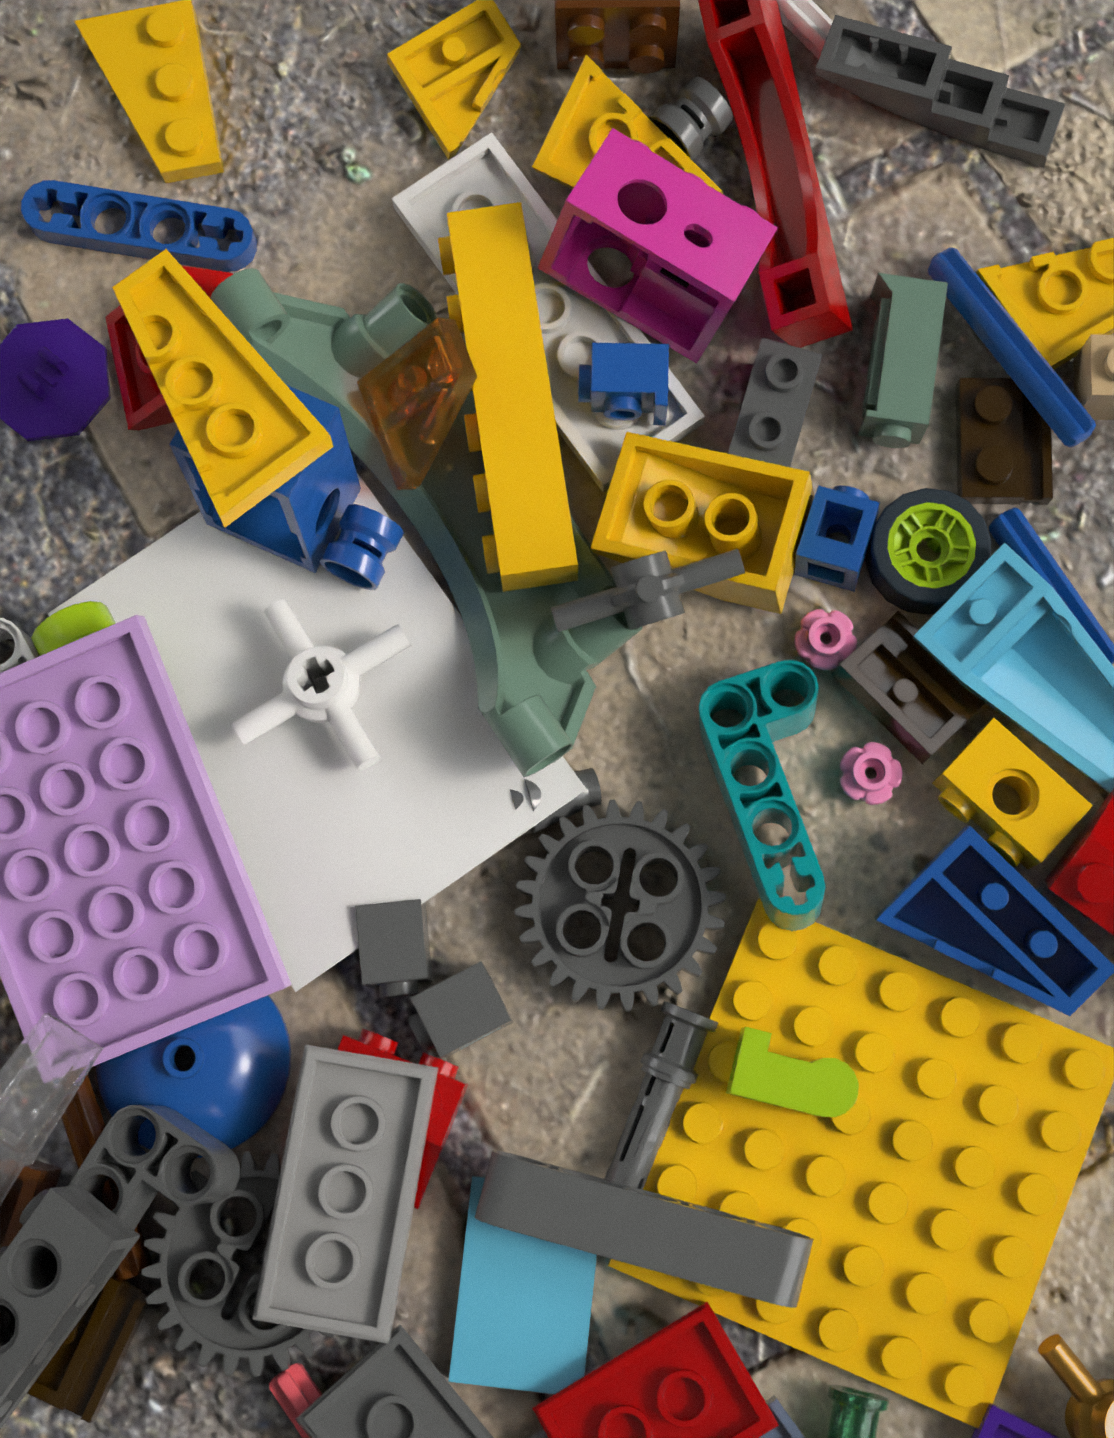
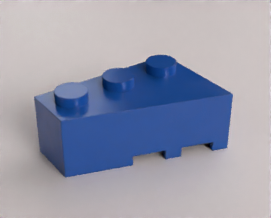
M965 826L874 917L875 920L1068 1016H1071L1114 973V965L971 826Z

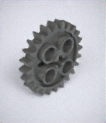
M609 800L607 816L602 819H598L590 806L585 805L583 806L584 825L577 828L570 820L562 816L559 818V824L564 837L559 842L545 834H541L539 837L542 847L548 853L545 860L526 856L524 860L527 867L536 873L537 877L536 881L525 880L517 882V890L532 897V903L516 908L515 916L524 920H534L535 926L519 936L522 944L541 942L543 948L535 955L531 962L535 968L551 962L554 963L556 969L549 982L553 988L562 984L568 978L575 981L572 991V1001L578 1002L587 990L591 989L597 991L596 1002L598 1010H604L611 994H619L625 1012H631L634 993L639 992L643 993L652 1007L657 1006V986L663 983L674 994H680L683 990L677 973L683 970L692 976L699 977L703 971L692 957L693 954L699 952L714 955L717 947L706 939L703 934L705 930L723 929L725 921L708 914V907L719 905L726 900V894L717 891H707L706 886L707 883L713 881L720 874L719 867L700 869L697 862L708 850L707 844H699L688 849L683 843L691 826L686 823L677 828L673 833H670L665 829L668 811L662 809L654 820L649 822L643 820L644 809L641 801L635 803L629 817H621L616 801ZM631 849L635 852L636 858L628 899L630 903L638 905V912L626 913L617 959L613 963H608L604 959L612 914L611 909L601 906L603 899H614L623 853ZM600 852L610 859L613 871L605 882L589 884L578 877L575 867L578 860L584 854ZM651 864H663L673 871L676 878V887L670 894L663 897L652 896L642 888L639 882L641 871ZM578 914H586L593 917L601 928L599 940L587 949L572 947L563 935L566 922ZM642 926L656 929L664 940L663 954L653 961L636 959L630 953L627 946V939L634 929Z
M244 1152L239 1181L234 1191L227 1198L218 1202L181 1205L175 1202L179 1207L175 1216L166 1213H155L153 1217L162 1227L167 1229L165 1238L148 1239L144 1243V1246L161 1254L160 1263L141 1269L143 1276L161 1279L162 1288L154 1291L146 1298L147 1304L167 1303L170 1309L162 1317L157 1327L159 1330H165L180 1325L184 1329L175 1346L178 1352L189 1348L196 1341L202 1344L198 1365L201 1367H206L217 1353L224 1354L225 1375L229 1376L234 1374L241 1358L249 1359L253 1376L257 1377L262 1375L265 1357L268 1355H273L278 1366L284 1371L290 1368L289 1348L294 1345L309 1358L315 1354L313 1343L309 1336L314 1330L281 1324L273 1329L265 1330L253 1323L250 1318L249 1307L251 1300L258 1293L261 1275L254 1274L250 1278L233 1318L225 1320L222 1317V1310L228 1298L234 1292L244 1271V1268L236 1262L237 1255L241 1250L250 1253L255 1250L265 1229L266 1222L274 1209L281 1171L278 1154L272 1153L263 1171L257 1170L252 1154ZM197 1170L191 1172L193 1184L198 1190H202L207 1185L208 1179ZM233 1200H250L256 1209L257 1215L254 1227L243 1236H229L221 1225L223 1209ZM265 1247V1249H264V1251H263V1255H262V1259H263V1260H264V1257H265L266 1247ZM215 1260L225 1272L224 1287L214 1298L209 1300L200 1299L193 1293L190 1287L191 1273L201 1262ZM318 1331L322 1335H325L330 1338H333L335 1335L332 1333Z

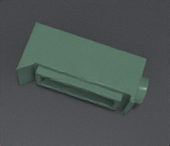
M884 273L877 274L870 297L878 309L875 315L861 418H863L858 433L859 436L872 437L873 442L877 445L887 448H905L910 446V443L920 444L929 426L947 282Z

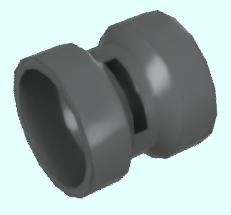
M696 76L678 90L677 101L672 105L664 104L649 117L692 161L703 151V142L709 136L717 137L721 135L733 123L731 109L723 96L709 82Z

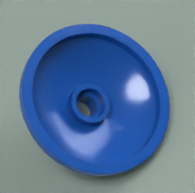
M267 995L97 1064L96 1075L100 1094L112 1117L118 1110L129 1105L167 1106L185 1116L223 1142L230 1149H233L259 1132L277 1110L286 1091L290 1076V1037L280 1010L273 999ZM187 1045L195 1052L196 1059L191 1069L181 1071L176 1066L174 1058L177 1050ZM146 1119L138 1131V1142L142 1146L151 1149L156 1140V1131L153 1123Z

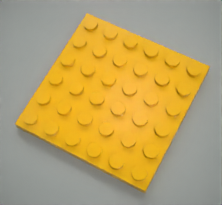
M758 898L709 1015V1019L719 1023L716 1031L708 1032L694 1067L698 1074L695 1084H691L690 1089L683 1088L643 1190L774 1225L813 1238L798 1305L796 1308L780 1306L614 1259H609L608 1266L698 1306L708 1301L714 1313L978 1429L989 1403L993 1404L1114 1082V1047L817 922L803 930L790 931L782 929L771 922L765 912L761 899ZM749 1027L772 1033L768 1052L807 1062L818 1058H836L847 1063L855 1072L859 1083L858 1097L854 1106L840 1116L821 1117L727 1094V1086L741 1028Z

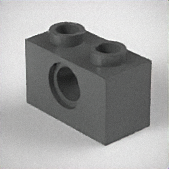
M761 338L728 454L791 467L823 354Z

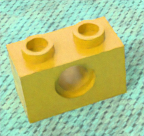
M995 718L977 733L932 782L942 792L938 796V800L948 812L964 823L972 819L990 835L986 842L1011 866L1016 867L1021 863L1027 870L1042 863L1093 806ZM995 784H1007L1018 792L1021 800L1018 814H1006L996 807L992 798Z

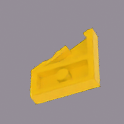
M476 0L387 53L388 65L448 160L458 153L520 52L521 43L494 0Z

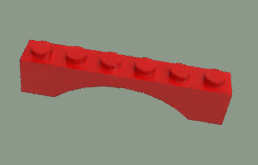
M698 0L708 47L720 74L741 138L750 173L756 212L761 218L778 227L760 257L759 276L771 330L786 343L798 348L852 331V323L777 0Z

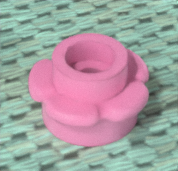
M816 609L807 613L801 619V630L797 631L794 637L795 648L800 657L804 658L812 667L820 670L835 669L838 663L844 661L857 647V638L852 635V621L847 615L837 610L826 613L823 609ZM823 633H828L832 637V642L824 644L821 642L820 636Z
M868 742L863 748L852 747L844 754L840 762V769L843 771L840 778L841 787L853 800L865 801L869 805L882 804L892 797L893 788H897L902 782L903 771L900 762L891 757V750L881 743ZM871 767L876 770L877 775L874 779H868L865 776L866 768Z

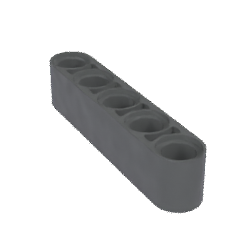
M492 1150L475 1213L477 1220L499 1228L791 1308H796L798 1305L814 1240L809 1236L774 1225L497 1150Z

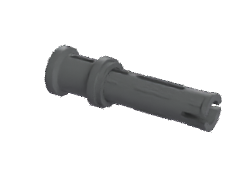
M667 1001L663 1002L661 1008L665 1018L651 1052L644 1053L640 1061L643 1063L641 1070L646 1073L618 1142L614 1158L604 1178L643 1189L683 1088L690 1089L691 1084H695L698 1074L694 1067L707 1033L715 1032L719 1023Z

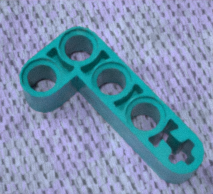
M784 660L718 681L709 686L701 695L699 703V728L703 745L765 912L771 922L778 927L796 931L803 930L812 925L819 917L826 887L822 870L773 742L796 735L808 728L814 719L819 688L817 677L811 668L802 662ZM791 689L800 693L805 700L795 707H785L776 703L772 696L780 690ZM722 709H733L742 714L744 720L735 727L726 728L717 725L711 718ZM752 765L764 771L767 777L758 785L746 786L737 782L732 774L742 766ZM774 823L785 828L789 837L780 845L770 846L757 840L754 832L763 824ZM790 864V877L797 892H806L804 904L795 905L791 896L783 897L784 874L782 869Z

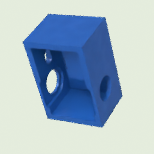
M288 386L330 434L334 447L226 528H224L179 430H177L169 445L206 524L316 573L320 566L319 561L327 545L334 541L340 530L339 521L348 504L355 502L361 490L339 407Z

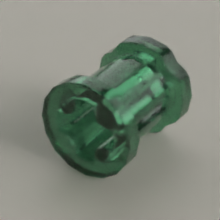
M829 1385L827 1396L833 1400L827 1438H876L880 1412L888 1410L889 1399L862 1389Z

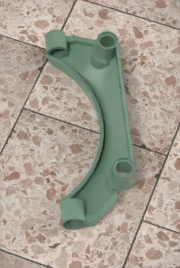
M254 268L241 270L226 278L213 291L211 300L286 385L339 407L350 449L374 473L397 501L435 558L459 608L470 641L475 664L478 709L522 776L528 777L555 763L573 748L596 689V685L587 670L595 668L640 632L643 626L629 630L624 612L558 632L551 607L616 587L613 577L599 556L592 552L590 543L572 517L571 523L578 561V581L503 592L500 572L487 574L482 536L494 534L491 511L478 513L473 475L485 473L482 451L469 453L464 421L465 414L476 413L473 391L460 393L455 355L461 353L439 322L432 305L417 289L408 284L399 283L368 314H354L350 318L344 308L273 292L259 270Z

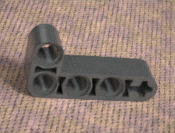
M129 1105L118 1110L109 1120L69 1186L81 1185L105 1205L102 1199V1189L105 1182L111 1177L119 1189V1200L112 1212L135 1230L158 1191L181 1205L213 1203L227 1198L234 1191L239 1181L240 1164L236 1154L227 1145L176 1110L167 1106ZM146 1119L153 1123L156 1131V1140L148 1153L144 1152L138 1142V1131ZM199 1155L204 1157L210 1168V1178L202 1190H198L190 1177L192 1163ZM47 1248L42 1257V1269L45 1276L53 1282L57 1274L58 1265L55 1255ZM5 1306L1 1314V1326L4 1333L9 1338H12L15 1332V1319L12 1312Z

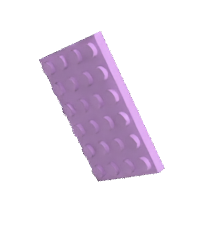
M134 615L0 673V977L43 1086L292 985L146 619L140 615Z

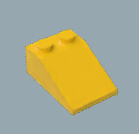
M626 432L591 544V550L593 553L620 563L666 550L671 568L674 569L738 549L745 574L694 590L723 601L782 614L795 569L796 552L814 500L810 472Z

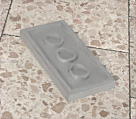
M311 1045L304 1046L253 1320L389 1343L437 1080V1067Z

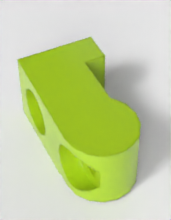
M749 1027L741 1028L727 1086V1094L821 1117H837L845 1114L854 1106L858 1097L859 1083L855 1072L847 1063L836 1058H818L807 1062L768 1052L772 1033Z

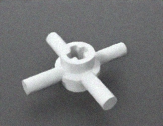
M280 599L273 602L265 609L264 613L292 659L284 673L283 692L232 722L231 724L242 743L246 745L296 714L311 722H329L357 770L363 771L372 767L380 760V756L351 709L360 693V676L410 647L409 640L399 624L348 654L334 647H314L287 600ZM326 675L327 683L330 687L324 692L317 693L314 681Z

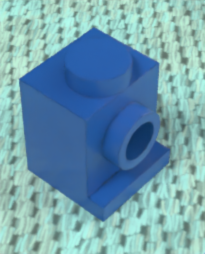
M592 342V365L579 364L578 403H591V412H603L606 418L619 421L638 419L641 417V413H653V425H666L669 344Z
M818 485L796 552L795 575L855 592L872 530L877 522L880 502L869 500V496L865 492L854 487L839 485L830 489ZM832 533H843L848 537L849 543H843L827 537Z

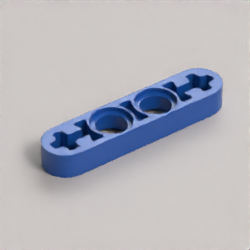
M43 180L33 184L25 192L21 201L22 215L32 232L40 240L52 244L152 259L167 249L181 265L224 272L238 271L245 268L253 261L257 252V239L249 220L241 212L229 208L56 180ZM53 202H59L63 211L67 214L55 213L52 215L50 222H45L40 214V210H50ZM117 208L126 213L125 224L118 232L102 234L95 230V221L102 211ZM72 215L80 216V229ZM166 218H177L185 223L183 236L171 244L157 242L153 238V231L156 225ZM199 223H202L201 225L207 237L199 236ZM228 230H235L241 242H231L228 251H221L217 240L213 238L224 239L227 236Z

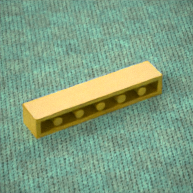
M517 202L448 212L447 220L450 236L438 237L443 276L456 274L458 294L446 296L452 334L464 332L467 353L455 355L460 393L473 391L476 413L464 415L469 453L482 451L485 473L473 475L478 513L491 511L494 534L482 536L487 574L500 572L503 592L578 581V561L522 203Z

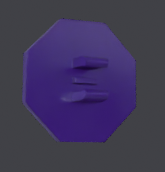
M70 319L17 324L0 343V420L25 440L36 441L79 436L111 399L107 349Z

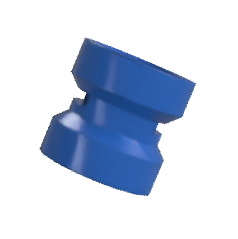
M348 504L339 521L341 533L337 541L327 545L319 562L328 572L349 584L367 590H376L385 573L382 563L388 553L394 552L397 549L404 532L396 522L387 516L365 506Z

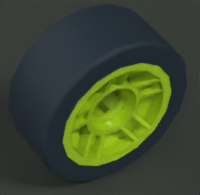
M923 488L902 494L884 508L873 527L865 562L872 584L887 602L906 612L931 615L935 614L990 558L991 539L985 520L969 501L947 490ZM922 540L927 541V547L932 549L934 553L941 552L936 560L930 562L919 557L917 548Z

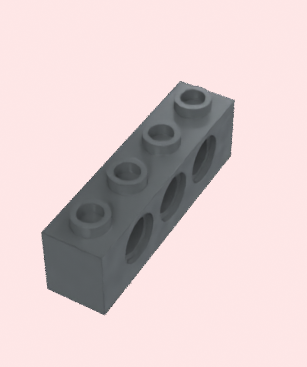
M81 1185L50 1188V1190L45 1189L37 1194L20 1216L19 1222L23 1227L9 1246L0 1248V1429L140 1237L137 1232ZM47 1248L55 1255L58 1265L57 1274L53 1282L45 1276L42 1269V1257ZM5 1306L12 1312L15 1319V1332L12 1338H9L4 1333L1 1326V1314Z

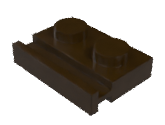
M959 378L956 384L958 496L969 501L971 504L1020 505L1021 502H1038V505H1048L1053 499L1052 436L1050 426L1012 378Z
M898 610L882 627L878 628L841 662L832 675L923 765L985 702L959 684V681L913 639V636L919 630Z
M113 1274L27 1394L60 1410L66 1409L81 1416V1420L88 1423L96 1420L149 1304H147L146 1298L153 1292L147 1289L142 1290L127 1283V1280H119Z

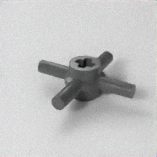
M738 549L674 569L671 568L665 550L611 567L610 570L616 587L551 607V611L558 632L624 612L629 630L685 613L680 597L681 593L745 574V569Z

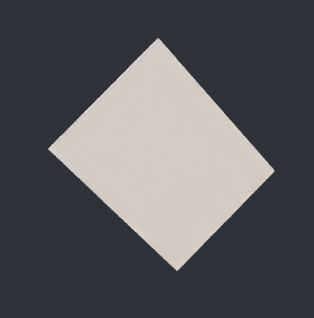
M357 473L361 490L353 504L368 507L390 518ZM199 512L47 614L51 616L57 611L73 604L94 601L105 604L116 623L134 615L145 617L292 984L291 986L297 992L359 948L355 906L421 899V904L425 903L587 789L563 756L555 763L548 765L528 777L522 776L478 709L475 664L462 616L404 536H402L397 549L386 555L382 563L385 573L376 590H367L339 579L328 572L321 564L317 572L313 573L206 524L201 512ZM340 528L338 534L336 535L334 541H337V539H338V537H339V535H340V533H341V528ZM280 599L287 600L314 647H334L345 654L350 653L397 624L403 630L411 646L360 676V693L356 703L351 708L380 756V760L372 767L363 771L357 770L329 722H311L297 714L246 745L238 737L231 723L283 692L284 673L292 661L264 613L265 609L273 602ZM326 675L314 681L317 693L324 692L330 687L327 683ZM524 779L532 781L541 790V800L534 811ZM510 789L518 791L524 796L522 804L516 810Z

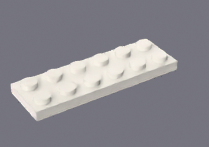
M492 132L392 198L395 211L442 275L438 237L450 236L447 220L448 212L517 202L522 203L557 431L602 492L609 489L626 432L678 442L704 424V414L670 369L668 371L666 425H653V413H641V417L638 419L619 421L606 418L603 412H591V403H578L579 364L592 365V342L650 344V342L638 328L538 269L540 260L556 225L557 218ZM588 261V269L592 277L600 284L607 286ZM456 274L444 275L450 286L458 294Z

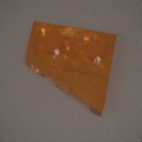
M437 318L357 381L397 490H415L422 484L477 378L455 319Z

